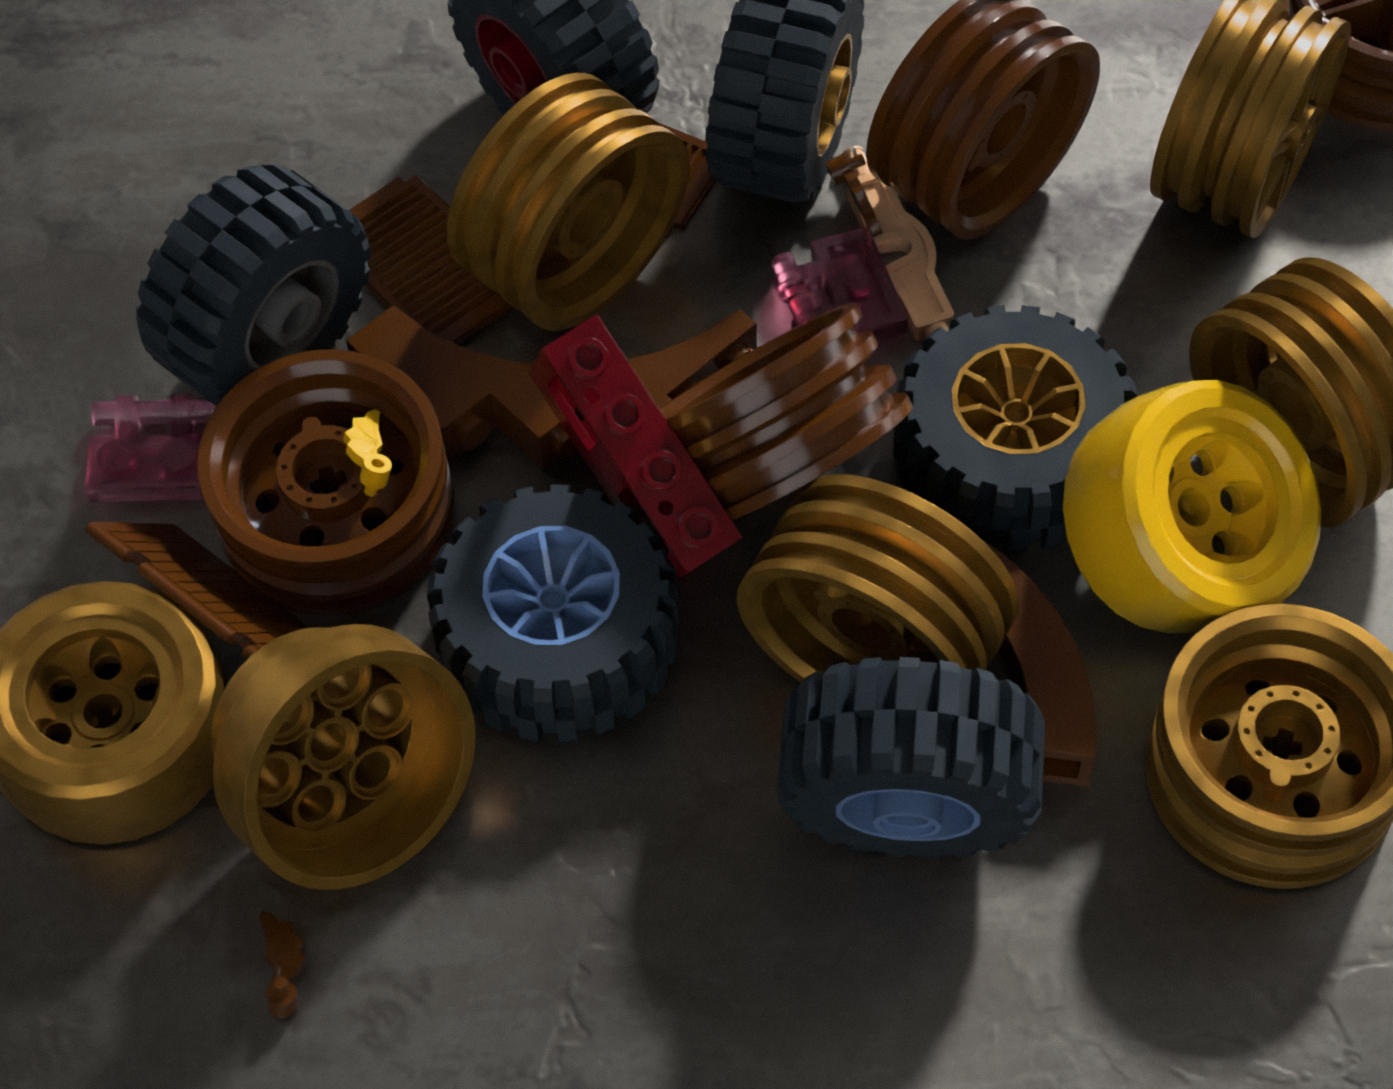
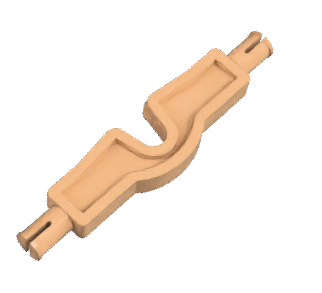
M854 146V155L851 148H847L842 153L845 154L847 159L861 153L865 159V165L852 171L855 172L865 190L883 234L875 238L872 237L847 186V199L858 220L867 251L873 255L899 251L907 254L883 268L882 279L885 289L902 313L916 341L924 340L933 331L941 327L947 332L950 331V322L954 319V311L936 276L937 254L931 234L917 218L905 212L894 189L886 186L871 174L863 148Z

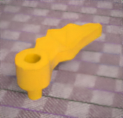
M377 409L368 411L365 417L353 418L351 429L347 430L343 437V441L347 445L345 453L354 463L362 467L360 481L365 486L364 493L370 497L376 496L378 489H382L387 485L392 468L389 458L379 454L383 443L378 430L380 411Z

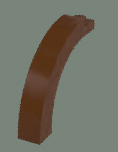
M984 541L1006 567L1018 593V614L1010 630L1004 636L995 656L1009 680L1017 684L1023 694L1028 693L1045 720L1043 781L1089 787L1096 758V719L1093 695L1082 658L1072 635L1057 610L1038 586L1015 563Z

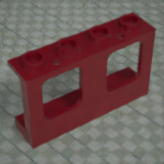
M598 314L541 349L528 374L613 505L615 506L618 501H623L637 510L640 521L638 526L645 522L644 516L649 517L654 528L662 537L663 550L669 552L667 558L675 569L676 580L743 538ZM578 409L584 420L580 421L573 410Z

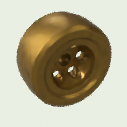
M99 581L71 585L44 595L15 613L0 629V790L15 809L48 833L73 842L105 845L137 840L163 830L186 815L199 803L214 785V758L211 747L212 723L218 702L228 682L211 641L192 616L163 593L133 583ZM114 663L121 666L119 674L112 679L104 680L97 677L99 669L104 665ZM149 684L158 685L153 700L145 701L137 697L139 691L144 686ZM70 686L76 689L74 697L68 702L58 703L52 700L54 693L61 687ZM65 730L72 733L70 741L66 744H60L49 739L57 731Z

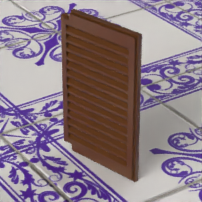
M414 175L406 182L397 177L349 210L362 223L370 247L371 258L367 260L370 273L368 283L363 286L386 309L394 305L428 331L461 345L514 307L506 302L500 293L488 288L475 275L465 270L453 259L447 243V221L450 206L420 176Z

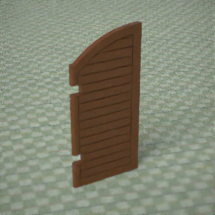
M90 522L85 528L87 534L123 562H135L138 566L137 573L223 641L227 644H239L244 649L242 655L246 659L261 647L282 635L309 628L275 601L251 586L234 569L175 524Z

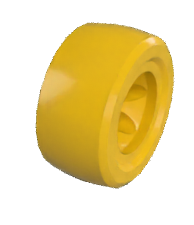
M1200 380L1176 383L1140 395L1120 405L1091 428L1075 450L1065 478L1063 514L1067 540L1078 569L1094 593L1116 614L1142 628L1164 633L1199 632L1206 625L1231 612L1259 605L1281 604L1298 589L1312 566L1320 539L1321 502L1317 477L1306 448L1290 423L1268 401L1242 386L1220 380ZM1194 454L1200 458L1203 464L1201 476L1195 473L1190 465V458ZM1222 490L1229 493L1232 499L1233 507L1231 512L1224 509L1221 504L1220 494ZM1214 535L1221 538L1224 544V554L1216 553L1213 550L1212 539Z

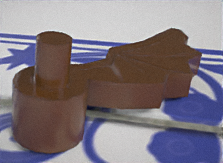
M862 153L850 159H847L845 154H841L826 161L827 170L835 186L843 182L848 186L872 237L875 238L883 234L865 190L855 172L852 171L866 164Z
M263 910L259 913V919L266 940V963L274 969V977L266 991L268 1010L275 1018L284 1019L293 1016L298 1009L297 989L292 982L299 976L306 963L305 956L302 953L305 943L304 939L293 933L290 921H278L274 914Z

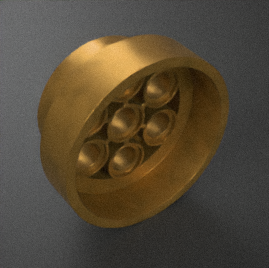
M350 624L331 628H305L282 635L261 647L240 666L225 687L215 710L211 731V747L214 758L213 783L219 810L231 831L276 874L296 885L311 889L337 890L355 887L383 877L414 857L435 837L454 811L463 794L470 775L475 751V723L468 697L459 681L450 671L409 639L384 627Z

